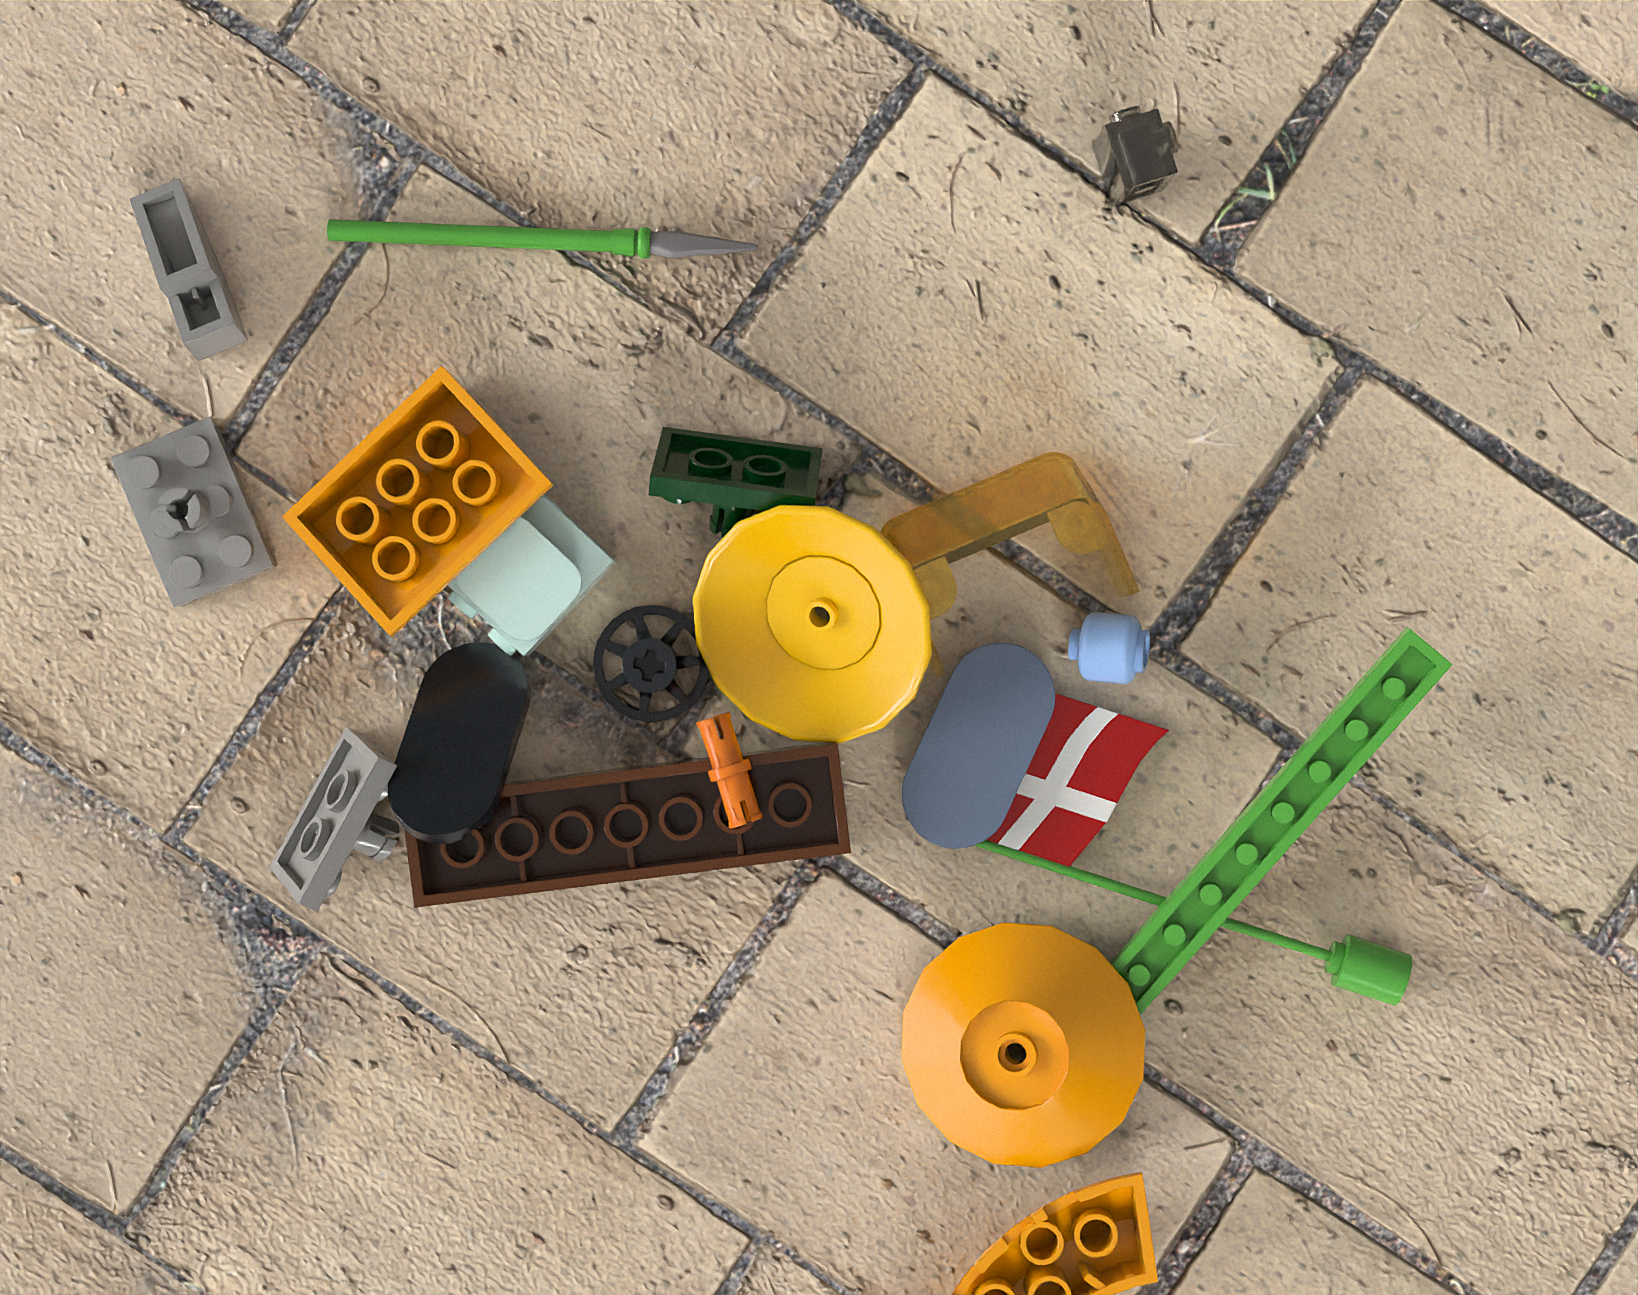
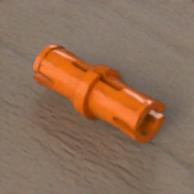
M726 712L713 716V718L698 721L696 724L700 729L712 769L707 771L710 781L717 782L729 820V828L745 825L748 821L754 822L762 819L763 814L760 812L747 772L752 769L749 758L743 759L730 718L732 717L731 713Z

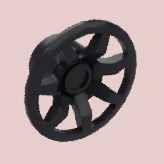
M646 605L621 613L606 626L597 640L593 657V670L601 694L614 709L632 719L657 722L669 720L682 714L697 701L706 686L709 676V670L700 651V657L676 655L672 648L683 627L696 642L695 624L687 616L664 606ZM661 615L676 621V623L660 639L651 637L643 616ZM634 618L638 641L630 647L609 641L619 626ZM605 649L623 659V672L608 683L603 670ZM700 665L697 683L692 692L686 696L674 679L677 669ZM629 683L634 689L640 691L639 710L622 703L612 690ZM662 689L667 690L680 702L678 705L665 711L648 712L653 692H658Z

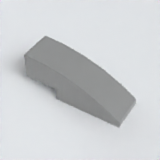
M176 179L130 198L159 288L169 300L182 342L198 361H201L247 342V335L223 272L181 179Z

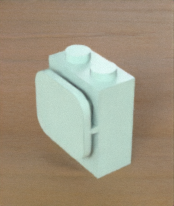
M544 494L448 584L453 590L448 599L470 619H473L478 613L493 627L487 635L508 655L512 656L518 650L523 656H529L617 561Z

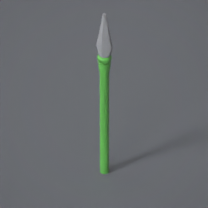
M329 219L327 225L329 241L612 252L613 255L633 257L638 253V256L642 259L650 258L651 254L676 258L756 251L758 249L757 244L681 231L652 232L648 227H641L637 232L636 228L605 231Z

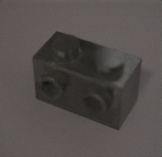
M1133 106L1111 114L1109 116L1110 123L1102 127L1092 146L1111 207L1162 192L1178 173L1173 154L1178 153L1179 148L1171 122L1166 121L1162 123L1158 108L1142 113L1140 106Z

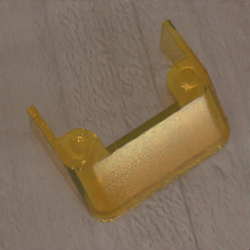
M1060 452L1045 453L893 517L886 522L880 531L910 562L930 606V620L945 614L956 600L957 585L949 564L1050 522L1058 542L1066 550L1077 554H1086L1099 549L1119 597L1131 596L1140 592L1107 512L1077 463L1070 456ZM931 638L932 656L928 663V668L933 677H939L946 674V671Z

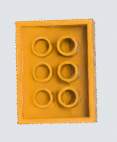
M441 366L295 503L282 518L389 636L393 637L542 497L553 484L466 387Z

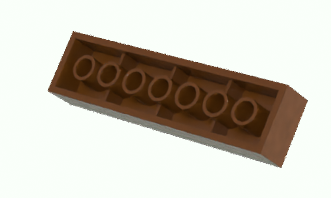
M824 742L742 753L743 759L749 758L752 769L747 772L763 818L754 822L748 821L746 822L747 824L734 828H729V820L717 782L710 781L707 772L712 769L709 757L505 782L500 802L490 821L479 830L476 827L471 832L465 833L466 838L445 844L429 843L413 837L404 828L414 908L851 853L838 743Z

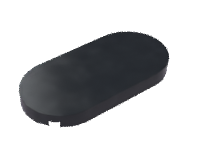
M475 642L454 647L439 656L431 664L423 677L395 760L397 767L388 782V799L395 817L417 839L429 843L445 844L466 838L465 833L471 832L476 827L479 830L489 822L498 807L531 699V689L523 665L514 654L512 656L508 655L498 645Z

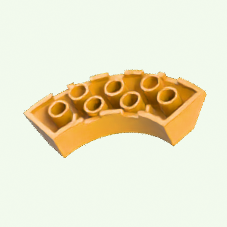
M1142 1172L1096 1182L1074 1190L1040 1207L1011 1227L992 1244L963 1276L951 1295H1115L1137 1286L1158 1282Z

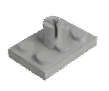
M209 416L110 458L173 608L182 607L277 567L215 418Z
M347 726L269 867L298 904L317 912L325 897H330L336 891L341 880V868L351 850L355 849L367 854L369 858L381 862L391 854L397 843L396 840L385 837V834L392 837L399 835L398 822L372 813L377 802L382 801L388 795V782L397 765L364 734Z

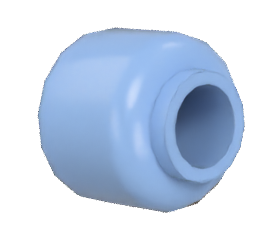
M1094 611L1086 616L1081 628H1072L1068 645L1069 660L1078 661L1079 672L1085 680L1122 685L1129 684L1137 673H1145L1150 649L1149 630H1142L1136 616Z

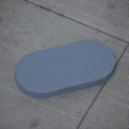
M991 643L974 649L955 667L909 765L902 785V802L905 814L915 831L928 842L947 849L975 846L992 836L1004 821L1051 719L1055 705V688L1050 672L1045 664L1031 651L1011 643Z

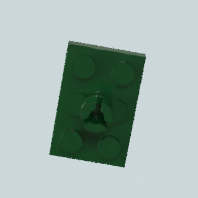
M663 427L650 474L648 495L662 497L664 500L675 504H686L691 501L713 504L712 514L709 519V529L715 535L721 532V537L723 538L737 522L751 517L753 509L766 511L779 505L815 506L823 448Z

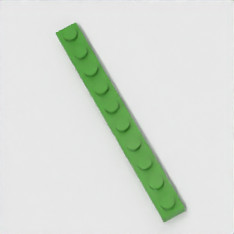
M1406 627L1110 961V964L1128 982L1140 1015L1453 665L1409 627Z

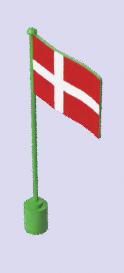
M1055 693V705L1051 719L1004 821L992 836L975 846L1160 906L1167 897L1087 872L1071 865L1106 824L1141 760L1169 730ZM1228 917L1220 925L1221 927L1325 960L1324 970L1331 974L1332 986L1396 1006L1402 999L1412 969L1411 954L1347 934L1341 943L1334 941L1330 949L1326 950Z

